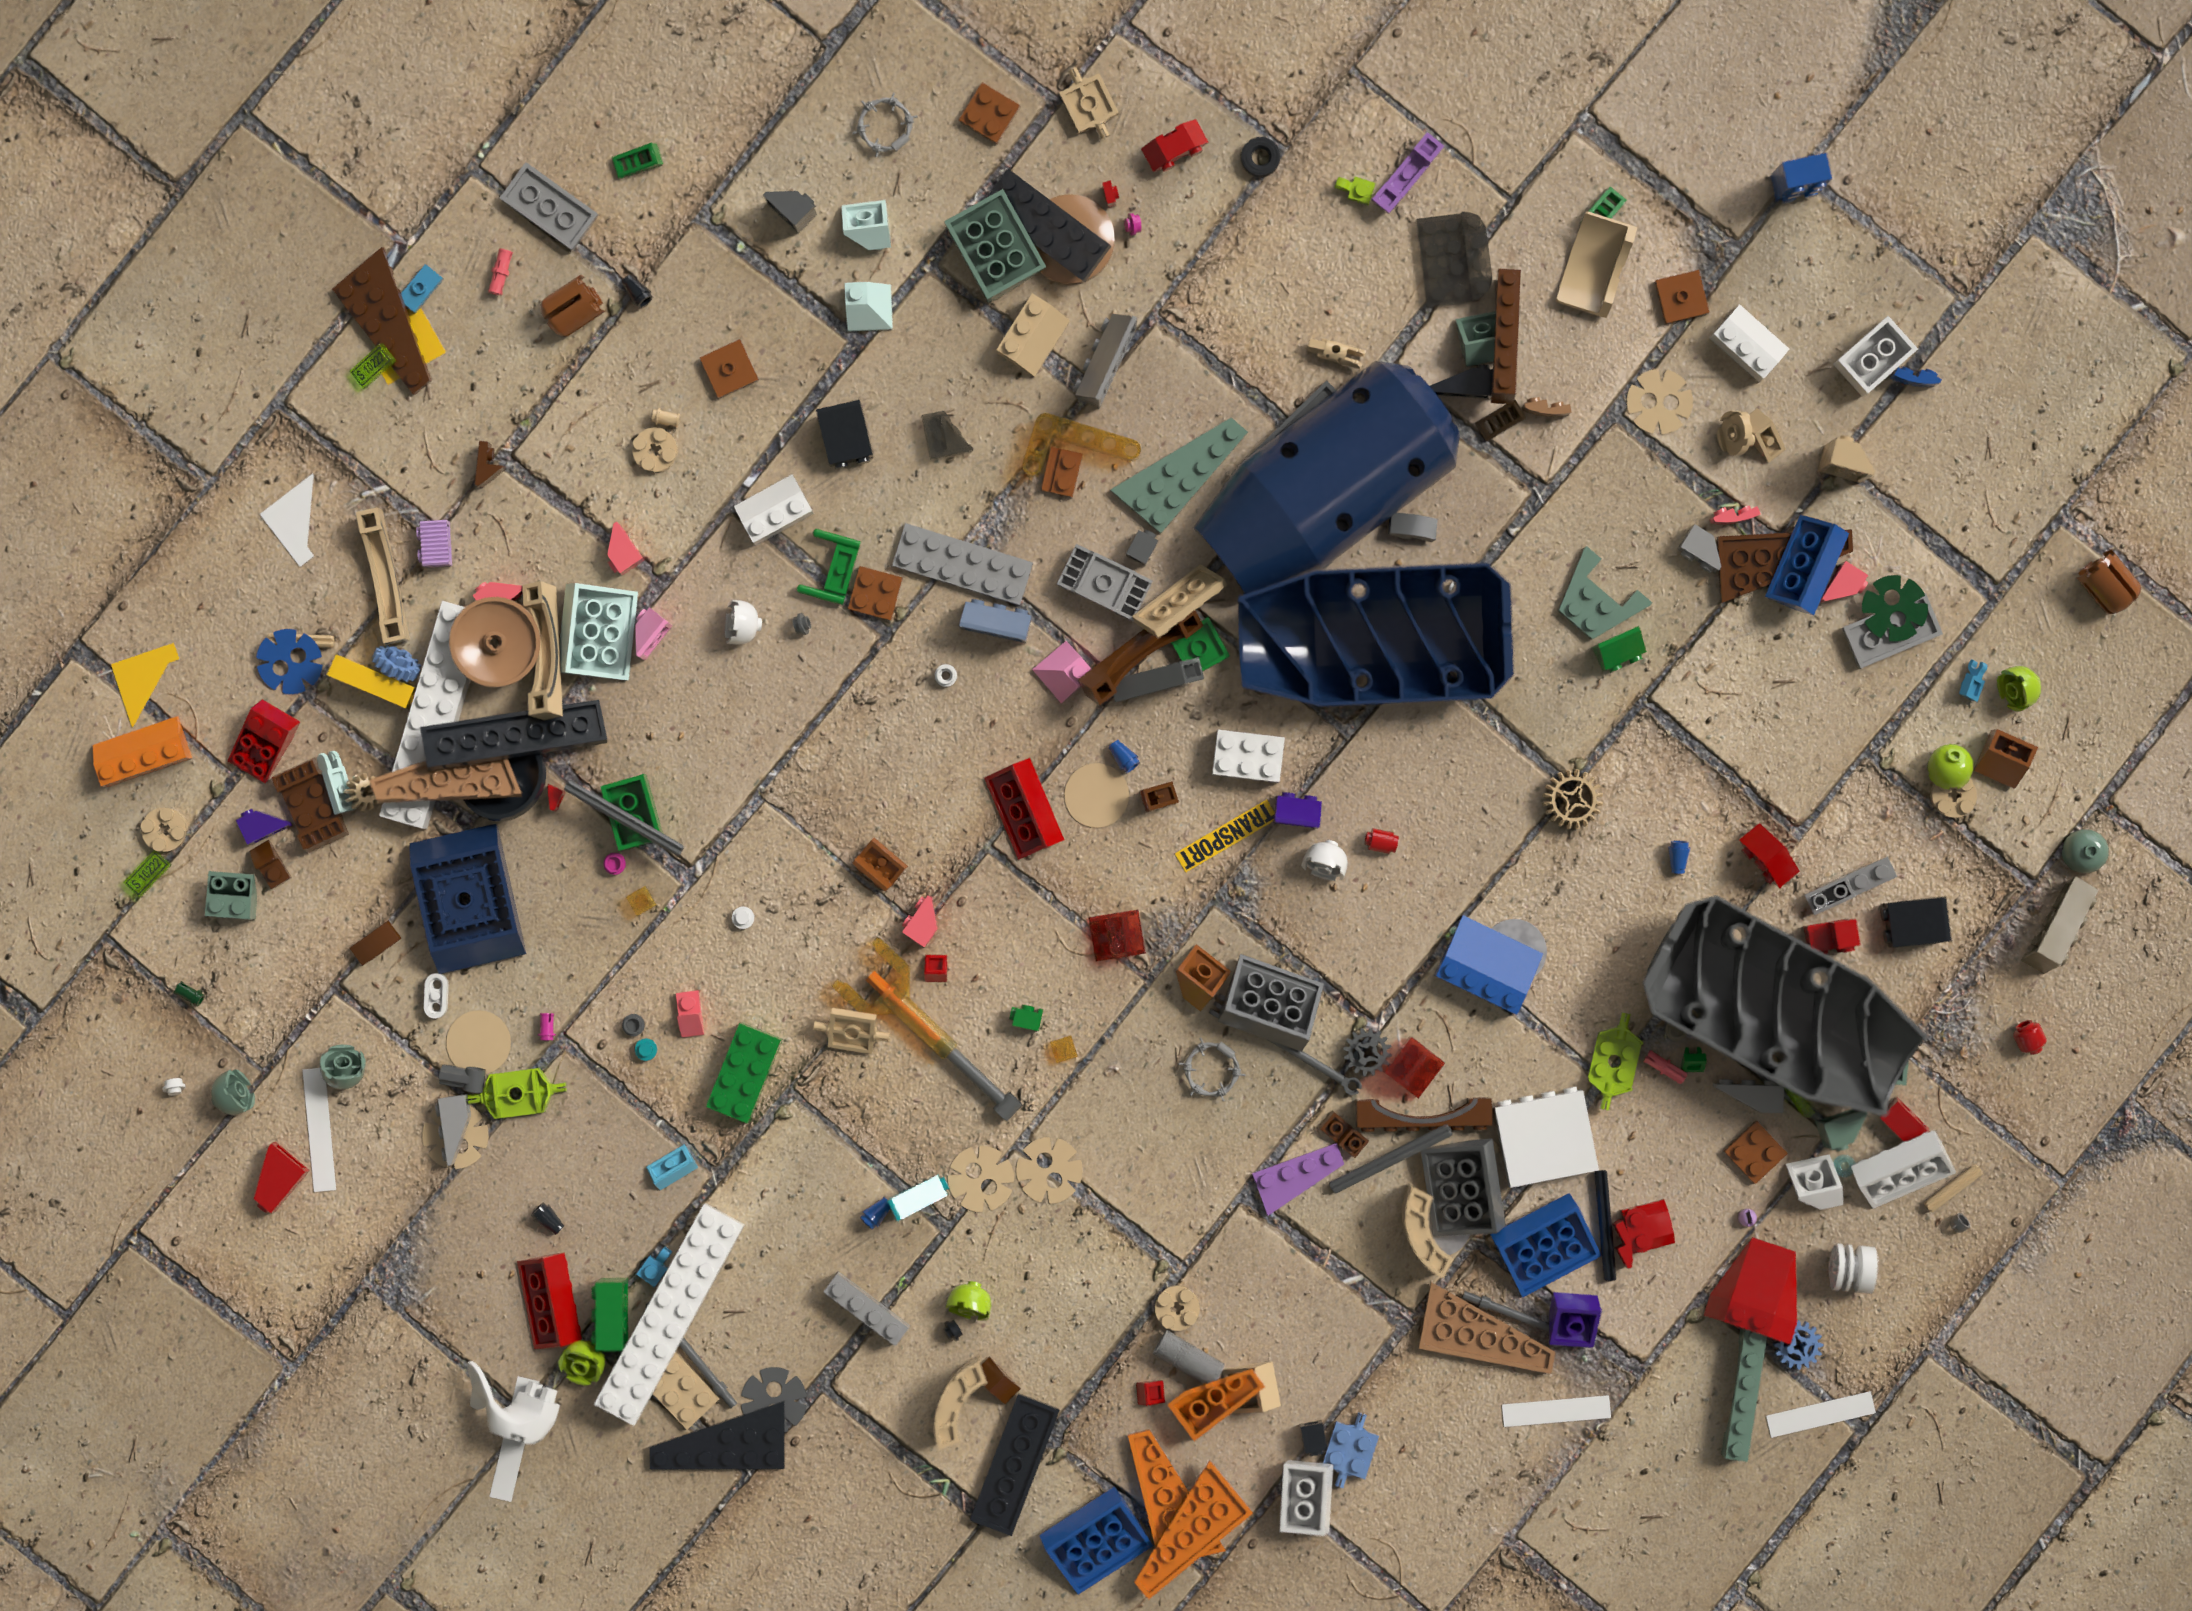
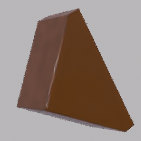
M1172 781L1139 791L1146 813L1179 803Z
M990 1356L981 1364L987 1381L984 1386L992 1395L1006 1404L1021 1387Z

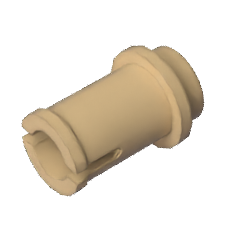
M658 408V410L654 409L651 422L657 426L658 424L678 428L680 414L661 411V408Z

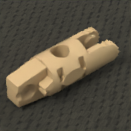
M1323 338L1321 341L1310 339L1307 351L1317 354L1318 358L1356 369H1361L1362 363L1347 358L1346 355L1351 354L1364 357L1366 350Z

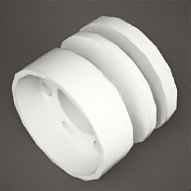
M1835 1243L1828 1268L1831 1290L1839 1291L1842 1288L1843 1291H1849L1853 1282L1855 1292L1872 1294L1876 1284L1878 1268L1876 1248L1858 1246L1854 1255L1852 1245L1843 1247V1244Z

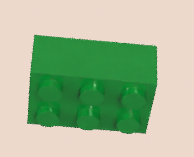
M646 774L600 786L603 798L606 801L663 833ZM609 817L618 851H625L653 843L651 840Z
M601 1278L595 1282V1286H592L591 1291L592 1300L595 1299V1308L592 1309V1322H596V1329L592 1331V1345H596V1351L624 1350L629 1342L628 1278Z

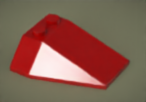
M1752 1237L1711 1292L1703 1316L1726 1322L1791 1345L1797 1326L1796 1251Z

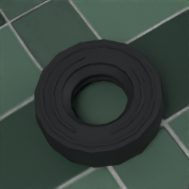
M1266 137L1250 139L1241 151L1243 168L1255 177L1271 175L1280 163L1278 146ZM1264 149L1268 152L1269 160L1266 164L1257 165L1253 162L1252 154L1255 150Z

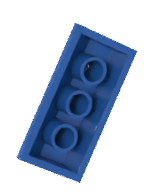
M1800 515L1765 597L1796 611L1814 615L1849 533L1834 523Z

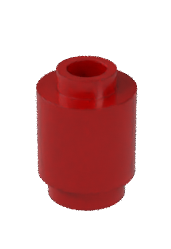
M1372 828L1371 832L1366 833L1364 844L1368 845V850L1386 854H1390V852L1395 853L1399 836L1394 835V832Z

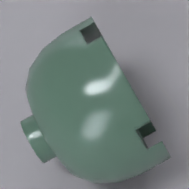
M2080 829L2072 832L2065 838L2062 857L2064 863L2071 870L2088 874L2098 871L2106 863L2109 857V847L2101 834L2093 830Z
M335 1045L330 1047L327 1053L322 1054L320 1072L323 1080L330 1087L340 1090L350 1089L356 1086L363 1078L366 1060L363 1053L354 1050V1047L351 1045Z
M236 1069L222 1073L215 1079L211 1088L213 1105L228 1115H238L252 1109L255 1104L254 1092L250 1094L247 1086H251L250 1081L242 1072Z

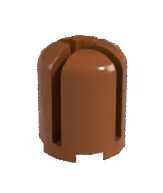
M582 274L544 298L540 304L543 318H548L549 320L547 322L548 326L556 334L563 337L571 335L606 312L600 308L603 302L594 287L590 288L582 281L585 278Z
M2109 549L2102 553L2105 556L2104 558H2099L2093 563L2089 562L2078 573L2079 576L2076 579L2105 613L2116 614L2128 608L2133 601H2136L2142 588L2139 581L2115 552Z

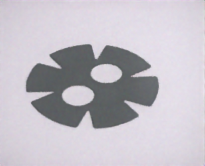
M769 1367L760 1370L763 1383L752 1375L747 1380L741 1396L753 1399L754 1401L741 1404L743 1414L785 1400V1418L796 1426L803 1418L807 1405L794 1401L807 1397L801 1380L795 1376L785 1384L789 1370L779 1367ZM776 1381L781 1384L782 1393L778 1397H771L767 1394L766 1388L770 1382ZM785 1421V1432H787L788 1427Z

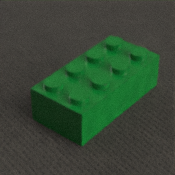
M739 1023L706 1107L748 1124L752 1119L783 1038L745 1023Z

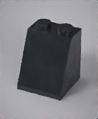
M860 399L816 409L830 467L835 466V469H843L848 467V463L857 461V464H865L870 462V458H874Z
M1929 897L1883 903L1881 919L1886 924L1883 936L1889 948L1952 941L1946 897Z

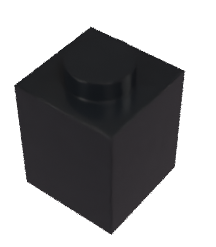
M1322 1420L1300 1424L1305 1454L1310 1453V1456H1317L1323 1454V1450H1328Z

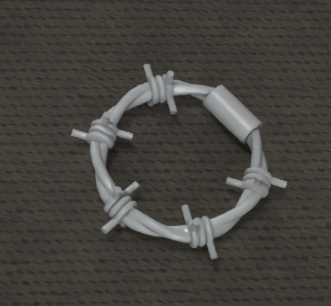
M894 92L891 98L868 101L866 104L863 100L861 101L865 107L858 120L857 131L853 132V134H860L867 145L876 152L875 157L878 156L879 152L898 151L910 140L909 134L914 123L913 118H918L917 115L911 116L897 98H894ZM878 103H889V105L893 106L891 111H894L895 106L903 110L905 115V122L901 123V125L907 124V132L894 141L891 147L878 144V138L874 144L867 139L865 134V127L870 126L869 124L863 125L864 116L872 108L877 112L874 106Z
M1199 1038L1201 1043L1197 1044L1198 1046L1194 1048L1186 1062L1179 1063V1065H1184L1183 1070L1193 1089L1190 1095L1192 1096L1195 1092L1197 1095L1220 1096L1222 1101H1225L1223 1096L1227 1095V1092L1231 1090L1238 1077L1245 1076V1074H1240L1241 1069L1234 1050L1223 1042L1204 1043L1202 1038ZM1209 1047H1217L1218 1051L1229 1059L1232 1058L1234 1068H1228V1070H1233L1231 1083L1223 1087L1221 1082V1088L1214 1092L1203 1090L1202 1088L1205 1086V1083L1202 1086L1196 1085L1192 1081L1190 1071H1196V1069H1192L1191 1061L1193 1056L1198 1052L1205 1056L1203 1051Z

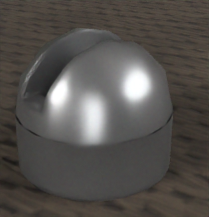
M1958 1213L1951 1219L1950 1227L1955 1229L1956 1233H1962L1970 1228V1223L1963 1214Z

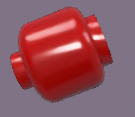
M2026 1020L2015 1027L2016 1030L2013 1033V1037L2021 1052L2035 1055L2043 1050L2042 1047L2046 1044L2047 1038L2039 1023Z

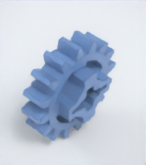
M380 645L372 656V662L376 663L375 667L381 668L380 672L388 677H395L399 681H414L421 671V665L418 664L417 659L411 658L412 654L403 649L399 650L395 646L389 647L385 645L383 647Z
M1797 1320L1791 1345L1784 1344L1781 1341L1773 1343V1346L1779 1348L1774 1352L1775 1355H1782L1779 1361L1781 1363L1788 1361L1787 1367L1792 1368L1795 1364L1798 1370L1801 1369V1364L1809 1368V1361L1816 1363L1815 1355H1822L1818 1351V1347H1823V1344L1818 1342L1822 1336L1814 1334L1817 1328L1814 1326L1809 1328V1323L1806 1321L1801 1325V1322ZM1797 1330L1806 1331L1809 1335L1800 1336ZM1796 1339L1802 1342L1800 1344V1351L1793 1347L1796 1345ZM1810 1346H1812V1349H1811L1810 1353L1808 1354V1353H1807V1352H1808V1349H1809ZM1795 1353L1799 1359H1792L1787 1354Z

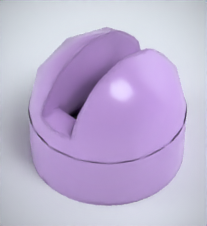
M1746 1208L1739 1212L1738 1221L1745 1227H1751L1756 1223L1757 1215L1753 1210ZM1748 1212L1750 1214L1751 1223L1749 1224L1746 1216V1213Z

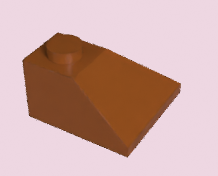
M1197 944L1176 970L1183 998L1200 1012L1231 973L1229 969Z

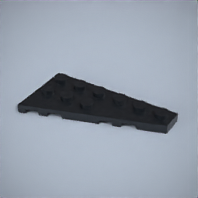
M785 1400L651 1445L650 1470L785 1469Z

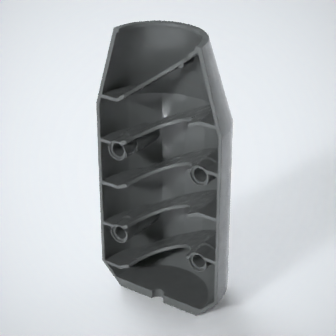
M1717 895L1684 905L1678 913L1674 924H1671L1643 978V986L1651 1013L1656 1017L1806 1099L1886 1116L1888 1113L1887 1105L1904 1068L1915 1051L1928 1037L1871 979ZM1735 929L1741 933V940L1734 938L1733 932ZM1815 973L1821 977V984H1817L1814 981ZM1691 1010L1697 1013L1698 1020L1691 1016ZM1772 1053L1777 1057L1778 1064L1772 1061Z

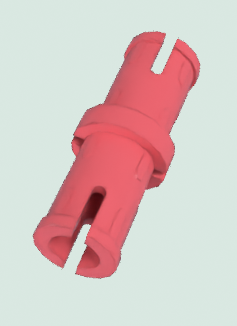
M501 248L498 250L495 267H492L491 271L493 273L491 284L488 292L491 294L502 296L506 277L509 276L508 269L513 254L509 250Z

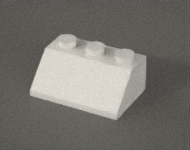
M1741 305L1731 313L1710 337L1717 346L1758 382L1762 381L1789 350L1786 345Z
M793 474L734 506L755 545L814 514Z

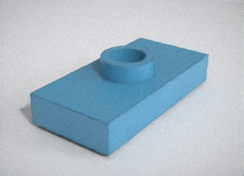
M425 264L401 293L404 304L417 313L444 279Z

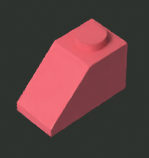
M615 522L607 554L610 558L608 564L614 573L619 571L621 575H624L645 560L620 523Z
M1842 562L1826 586L1820 602L1850 597L1858 592L1861 594L1868 584L1865 581L1868 575L1849 562Z
M484 582L475 589L476 593L472 596L476 601L487 597H502L515 601L523 595V588L521 585L489 582L487 584Z

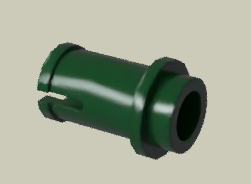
M182 981L174 990L175 995L189 1001L191 1006L196 1005L198 1007L205 997L201 990L197 991Z

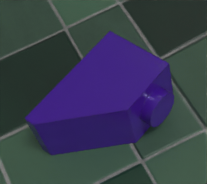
M253 809L241 813L242 818L236 820L247 845H253L292 826L290 821L262 811H253Z

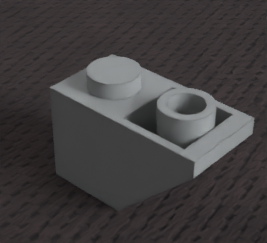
M1694 524L1678 547V550L1682 552L1680 555L1689 561L1693 559L1701 563L1700 567L1709 573L1719 571L1721 563L1714 536Z

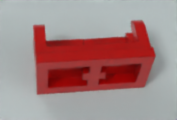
M1895 1097L1887 1106V1115L1880 1116V1119L1904 1142L1915 1139L1923 1133L1930 1132L1929 1127L1898 1097Z

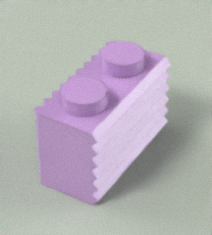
M420 521V527L416 529L417 539L421 540V549H418L419 563H422V566L425 568L452 566L450 521Z

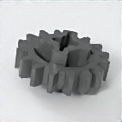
M1370 1027L1368 1033H1365L1363 1028H1360L1359 1035L1352 1032L1354 1038L1352 1040L1346 1039L1349 1047H1343V1050L1348 1051V1054L1343 1056L1344 1059H1350L1347 1066L1352 1067L1354 1065V1072L1358 1073L1359 1070H1362L1363 1076H1366L1367 1071H1370L1371 1075L1374 1076L1376 1069L1382 1072L1381 1065H1389L1388 1061L1385 1060L1386 1057H1392V1054L1387 1052L1391 1045H1385L1384 1043L1388 1038L1386 1036L1380 1038L1381 1031L1379 1030L1373 1034V1029ZM1363 1037H1371L1368 1042H1358ZM1378 1042L1382 1047V1056L1377 1052L1376 1046ZM1359 1046L1362 1048L1371 1046V1052L1376 1055V1058L1369 1055L1364 1058V1052ZM1353 1048L1358 1052L1357 1062L1353 1057ZM1374 1060L1378 1062L1373 1066L1364 1067L1368 1061Z

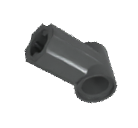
M443 1064L439 1073V1084L460 1087L468 1092L482 1093L486 1070L479 1067L463 1068Z

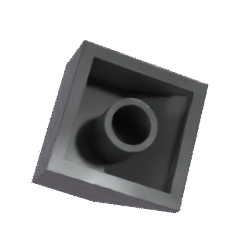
M774 191L763 194L766 203L798 234L817 215L815 211L816 205L806 193L801 195L798 191Z

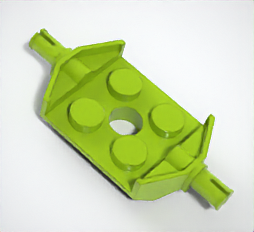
M1621 1012L1620 1023L1617 1027L1598 1032L1587 1079L1603 1095L1600 1109L1605 1108L1608 1111L1613 1096L1633 1091V1080L1641 1045H1643V1042L1628 1030L1631 1014ZM1611 1055H1618L1620 1058V1064L1615 1068L1611 1067L1608 1063Z
M540 1068L489 1074L483 1092L468 1095L467 1098H477L468 1100V1104L484 1103L494 1119L546 1112L551 1096L554 1093L567 1092V1087L558 1088L567 1085L566 1082L550 1083ZM514 1087L522 1091V1096L519 1100H514L510 1096V1091Z

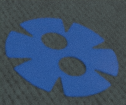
M282 629L275 631L273 635L277 645L268 638H265L259 646L256 658L269 661V663L257 666L258 672L262 680L273 690L283 680V694L304 692L306 689L301 678L314 685L320 677L322 665L310 661L321 658V651L316 642L305 633L296 643V630ZM294 648H302L306 653L305 661L295 663L291 659V651ZM278 660H283L288 665V672L283 676H279L273 671V664Z

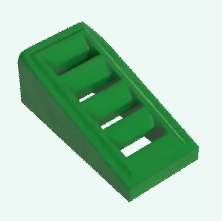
M652 142L612 157L619 179L663 165L658 145ZM648 151L650 152L652 161H650ZM641 153L645 164L641 163L639 154ZM632 156L636 165L634 168L630 159ZM622 159H625L628 168L626 171L624 170Z
M1610 186L1588 212L1596 214L1595 211H1597L1602 216L1612 219L1626 203L1627 199ZM1607 197L1611 198V199H1612L1615 203H1617L1618 205H1617V206L1613 205V204H1612L1610 201H1608L1606 198H1607ZM1601 204L1605 205L1612 212L1607 211Z

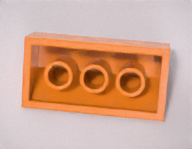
M178 716L93 745L94 768L101 787H110L192 759Z

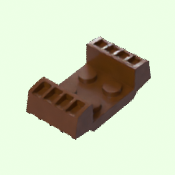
M315 757L272 777L276 791L282 793L300 833L297 837L303 850L310 853L350 835L342 814H334L322 771L319 769Z

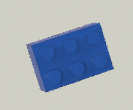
M1827 153L1782 162L1770 175L1776 201L1783 200V203L1795 201L1796 197L1803 195L1805 198L1815 197L1832 180Z

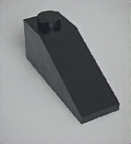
M1477 365V368H1471L1430 385L1436 395L1491 399L1493 369H1490L1489 365Z

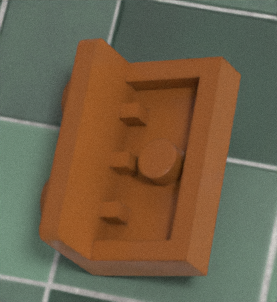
M875 837L852 862L860 873L868 876L876 887L887 891L908 867Z

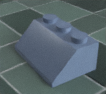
M971 599V602L965 603L959 626L962 630L1026 643L1032 616L1028 615L1027 610L1015 608V612L1006 610L1004 605L993 604V607L984 605V601Z

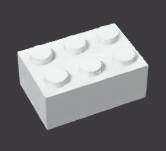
M1887 316L1833 365L1857 392L1864 397L1916 352L1918 348L1894 321Z
M1217 730L1212 775L1279 783L1285 738Z
M1288 1460L1284 1463L1280 1532L1325 1536L1329 1533L1333 1464Z

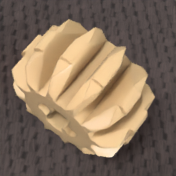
M363 773L360 777L358 775L352 776L353 781L346 782L350 789H345L344 793L349 794L350 797L346 798L345 801H353L352 809H356L359 806L360 812H363L366 808L372 810L374 809V804H379L369 783V780L375 778L374 776L368 778L367 774ZM364 788L366 790L364 792L366 793V796L361 795V793L363 792H360V789Z

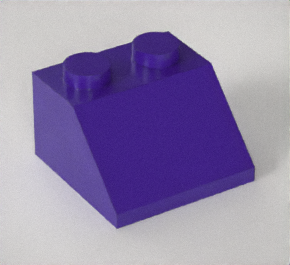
M1282 792V796H1276L1273 823L1320 828L1322 801H1317V796L1304 795V799L1295 798L1294 793Z
M1553 1292L1549 1310V1344L1594 1348L1602 1313L1598 1296Z

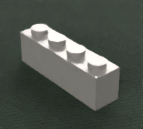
M840 1272L836 1274L824 1290L825 1294L894 1346L898 1344L910 1327L907 1322Z

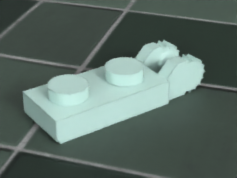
M330 751L327 755L325 753L319 754L316 760L319 769L323 771L324 782L334 814L336 815L355 809L351 808L353 801H345L350 796L345 794L344 790L350 788L346 785V782L349 780L345 767L339 758L340 755L336 751Z

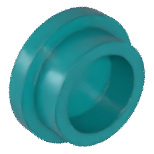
M641 1039L635 1046L636 1056L643 1061H649L657 1054V1045L651 1039Z

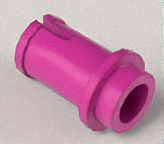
M540 1013V1033H538V1036H540L541 1041H552L553 1036H556L554 1033V1013Z

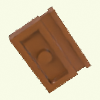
M1051 446L1041 491L1073 498L1083 454Z

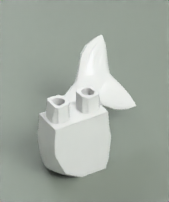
M473 1361L468 1362V1372L472 1385L470 1406L476 1410L486 1407L490 1432L525 1444H535L543 1440L554 1425L560 1405L554 1403L558 1391L544 1387L537 1382L528 1381L525 1392L519 1391L513 1403L508 1407L501 1408L494 1401L491 1389L481 1369Z

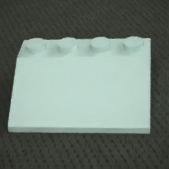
M578 583L566 584L559 642L561 673L629 680L638 592Z

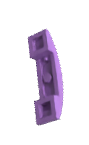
M1427 132L1395 173L1372 198V201L1389 214L1444 148V145Z

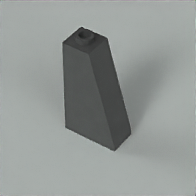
M1199 657L1125 676L1116 688L1117 693L1113 695L1115 702L1203 680L1204 675Z

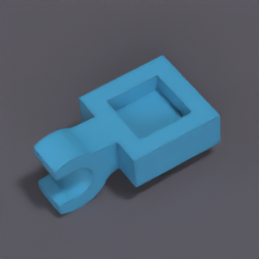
M1971 659L1968 663L1970 674L1966 673L1961 683L1959 694L1970 701L1978 702L1985 683L1982 677L1988 665L1980 662L1979 667L1976 669L1978 662Z
M665 1246L656 1259L650 1255L637 1272V1275L655 1287L668 1270L664 1263L672 1251Z

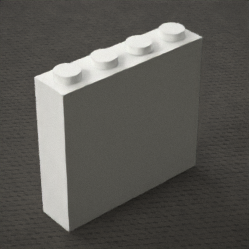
M1569 1087L1563 1089L1564 1093L1555 1094V1091L1541 1093L1542 1097L1533 1099V1095L1523 1096L1519 1098V1102L1511 1103V1099L1497 1102L1498 1106L1493 1107L1509 1187L1599 1170L1583 1090H1577V1087Z

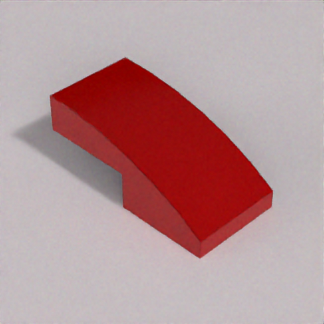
M1619 1219L1612 1223L1622 1241V1244L1616 1246L1615 1249L1624 1266L1630 1269L1633 1264L1631 1240L1624 1222Z

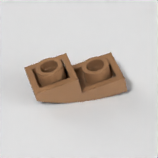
M1540 397L1527 399V403H1524L1522 406L1523 411L1544 417L1569 416L1572 413L1570 404L1564 405V402L1550 404L1551 408H1548L1547 399L1540 400Z

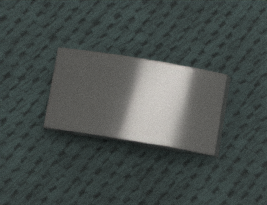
M1396 513L1389 518L1388 535L1407 540L1413 537L1433 542L1436 540L1438 519L1415 514Z

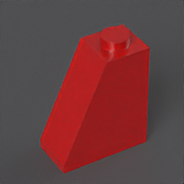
M273 1142L268 1146L254 1200L258 1202L257 1207L265 1213L276 1212L310 1171L277 1142Z

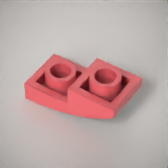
M1750 505L1738 510L1739 515L1737 516L1733 508L1727 510L1724 507L1713 513L1715 517L1711 518L1710 522L1711 524L1718 525L1735 524L1755 518L1761 513L1757 506L1751 509Z

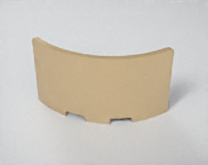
M1586 212L1573 244L1556 302L1607 318L1620 281L1619 276L1622 267L1625 266L1634 242L1637 227Z
M1408 1183L1401 1208L1402 1226L1406 1239L1422 1263L1433 1273L1444 1279L1454 1258L1442 1251L1431 1235L1429 1208L1433 1197Z
M981 1356L973 1358L961 1366L949 1379L941 1394L935 1416V1436L939 1450L961 1441L958 1433L960 1409L964 1401L975 1389L987 1383L980 1365Z

